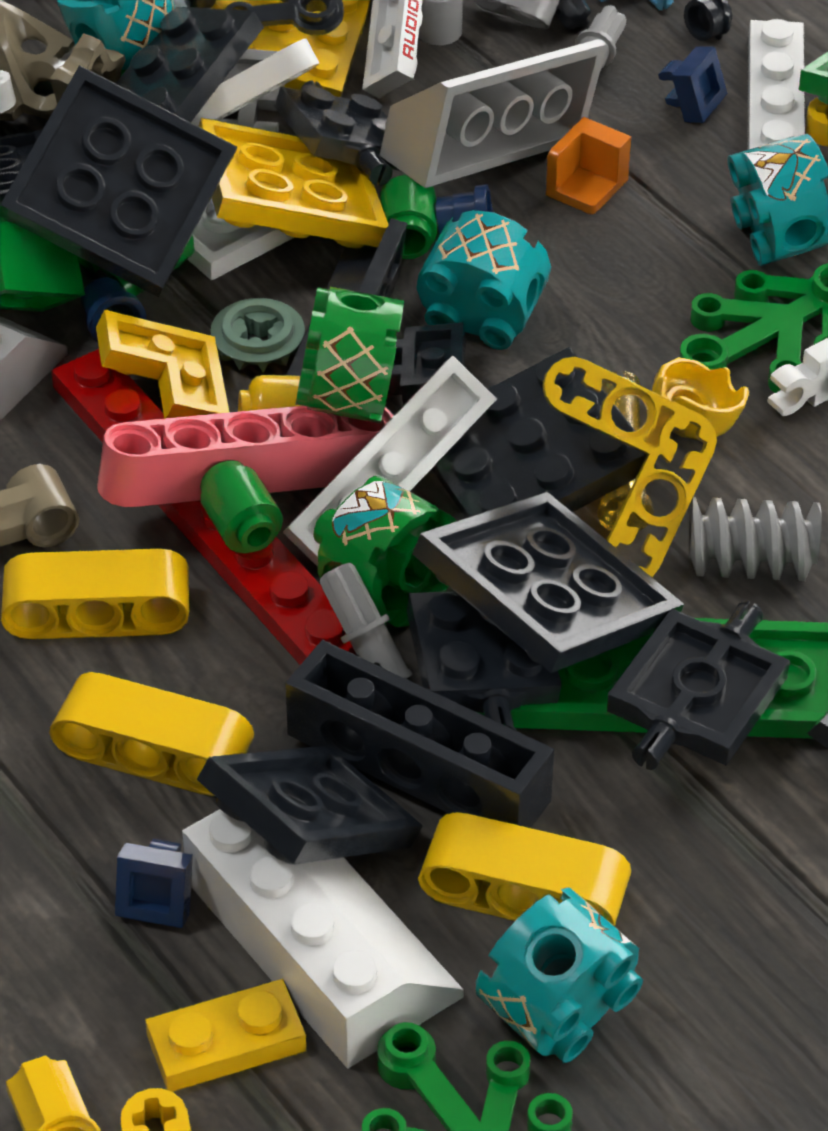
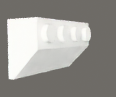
M221 809L182 830L184 853L193 854L192 889L272 981L283 978L296 1010L347 1069L376 1052L381 1036L392 1026L403 1022L420 1025L463 998L464 989L344 857L298 865L285 863L267 851L264 846L265 839L249 825L228 816Z

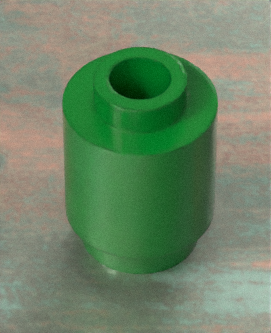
M407 175L394 177L381 188L379 200L388 224L391 218L408 223L402 259L418 258L430 249L437 236L436 192L433 186L424 188Z
M234 460L218 463L205 473L200 484L201 504L227 547L237 553H249L262 550L270 545L282 528L283 515L257 473L252 468Z

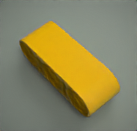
M132 549L26 553L10 559L4 567L1 623L5 630L19 638L57 639L164 635L182 629L188 621L189 566L187 560L182 555L172 550Z
M95 672L84 673L77 678L51 724L49 731L52 742L58 749L70 757L209 796L214 795L197 781L210 756L247 753L255 735L253 727L248 720L238 712L227 707Z
M456 812L446 814L439 820L418 880L424 892L436 901L513 921L548 894L559 903L563 902L561 900V889L570 887L615 926L630 878L631 867L622 854L604 845Z

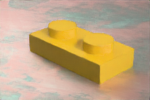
M283 978L145 1019L149 1043L166 1089L171 1092L306 1051V1034Z

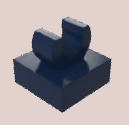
M696 46L684 61H670L658 74L659 80L673 81L674 88L667 95L665 101L668 105L681 108L684 122L703 123L728 94L715 47Z
M153 839L149 847L125 842L117 856L115 916L183 928L190 914L193 854L182 853L181 844Z

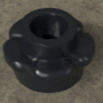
M691 0L686 4L684 8V22L689 33L697 40L706 41L713 37L721 40L723 35L730 31L732 9L727 0Z

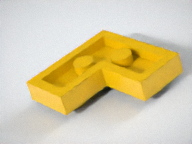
M104 310L96 326L102 367L114 369L122 374H135L158 380L164 419L229 413L214 336Z

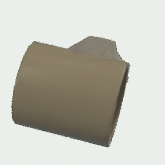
M36 464L19 470L11 477L6 489L0 491V547L24 539H28L30 543L39 547L56 546L70 538L78 528L79 516L57 471L49 465Z

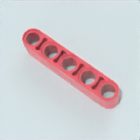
M306 406L115 424L108 428L104 435L97 483L98 493L104 500L121 507H142L201 500L200 484L205 473L216 464L229 460L241 462L244 466L252 468L269 493L326 487L393 417V414L385 407L381 423L307 410Z

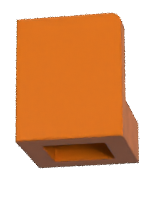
M583 117L548 152L546 196L585 213L595 214L628 181L631 136Z

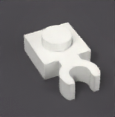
M828 338L805 349L803 363L797 366L791 364L784 365L771 374L770 380L781 390L769 396L767 402L782 416L796 412L806 401L815 407L828 400Z

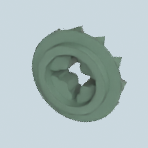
M251 298L235 302L222 309L214 318L210 331L211 336L215 337L221 361L234 360L239 370L244 369L250 364L258 365L264 372L267 365L272 362L282 366L287 365L290 355L297 353L305 336V325L300 314L291 306L273 299ZM248 333L254 334L257 337L248 339ZM268 335V340L262 341L260 339Z

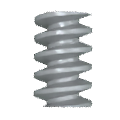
M693 497L690 505L689 558L692 560L696 576H704L710 560L716 559L721 576L729 578L736 560H742L747 578L754 579L761 562L765 561L768 562L773 580H780L786 564L793 563L798 581H805L812 564H817L819 558L822 524L821 505L819 502H814L806 520H804L799 503L797 501H788L781 518H778L773 501L763 500L756 516L753 517L747 499H737L730 516H727L722 499L712 498L705 515H702L697 499Z

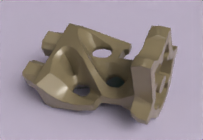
M0 0V70L9 73L16 98V103L12 108L0 113V120L14 121L22 113L49 120L79 65L116 84L120 79L121 70L126 61L125 55L115 50L105 49L101 40L87 34H83L73 48V39L17 7ZM28 39L38 40L46 45V50L40 54L27 53L21 48L22 42ZM73 48L70 57L66 61L61 60L64 54L70 52ZM34 91L49 93L51 95L45 97L35 94Z

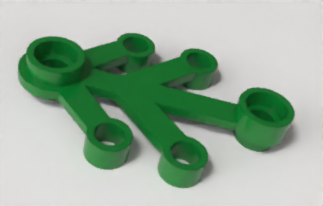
M828 263L818 267L810 279L766 275L758 270L743 271L736 277L735 299L722 298L713 293L697 295L692 300L690 321L695 328L711 332L722 328L725 321L752 324L723 340L709 334L689 336L681 344L680 358L696 360L707 366L709 370L727 367V364L778 337L776 359L771 362L769 368L768 386L772 392H779L781 389L770 380L771 374L784 365L791 364L797 366L802 363L800 361L803 323L822 313V334L815 338L814 345L828 338ZM769 296L796 299L789 304L767 302Z
M411 1022L396 1024L387 1030L378 1042L377 1060L381 1078L387 1084L397 1089H416L447 1131H510L518 1091L527 1084L530 1076V1054L523 1045L515 1041H501L489 1049L486 1057V1078L489 1082L481 1121H479L436 1065L435 1042L432 1036L421 1026ZM402 1047H412L417 1050L410 1053H403L398 1051L397 1049ZM504 1061L516 1063L519 1068L514 1071H503L497 1065ZM544 1093L535 1097L528 1107L527 1130L571 1131L573 1111L568 1100L555 1093ZM389 1108L371 1111L362 1122V1131H377L380 1129H389L391 1131H427L407 1127L403 1116ZM544 1114H554L562 1121L554 1125H548L539 1121L538 1118Z

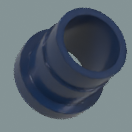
M487 184L475 186L474 192L456 193L451 196L436 198L439 235L449 220L453 218L452 222L458 221L463 212L476 210L493 213L491 194Z
M112 278L96 279L84 289L85 295L81 297V303L87 316L88 330L97 343L96 326L104 310L112 305L114 306L108 311L147 319L146 311L135 295L126 292Z

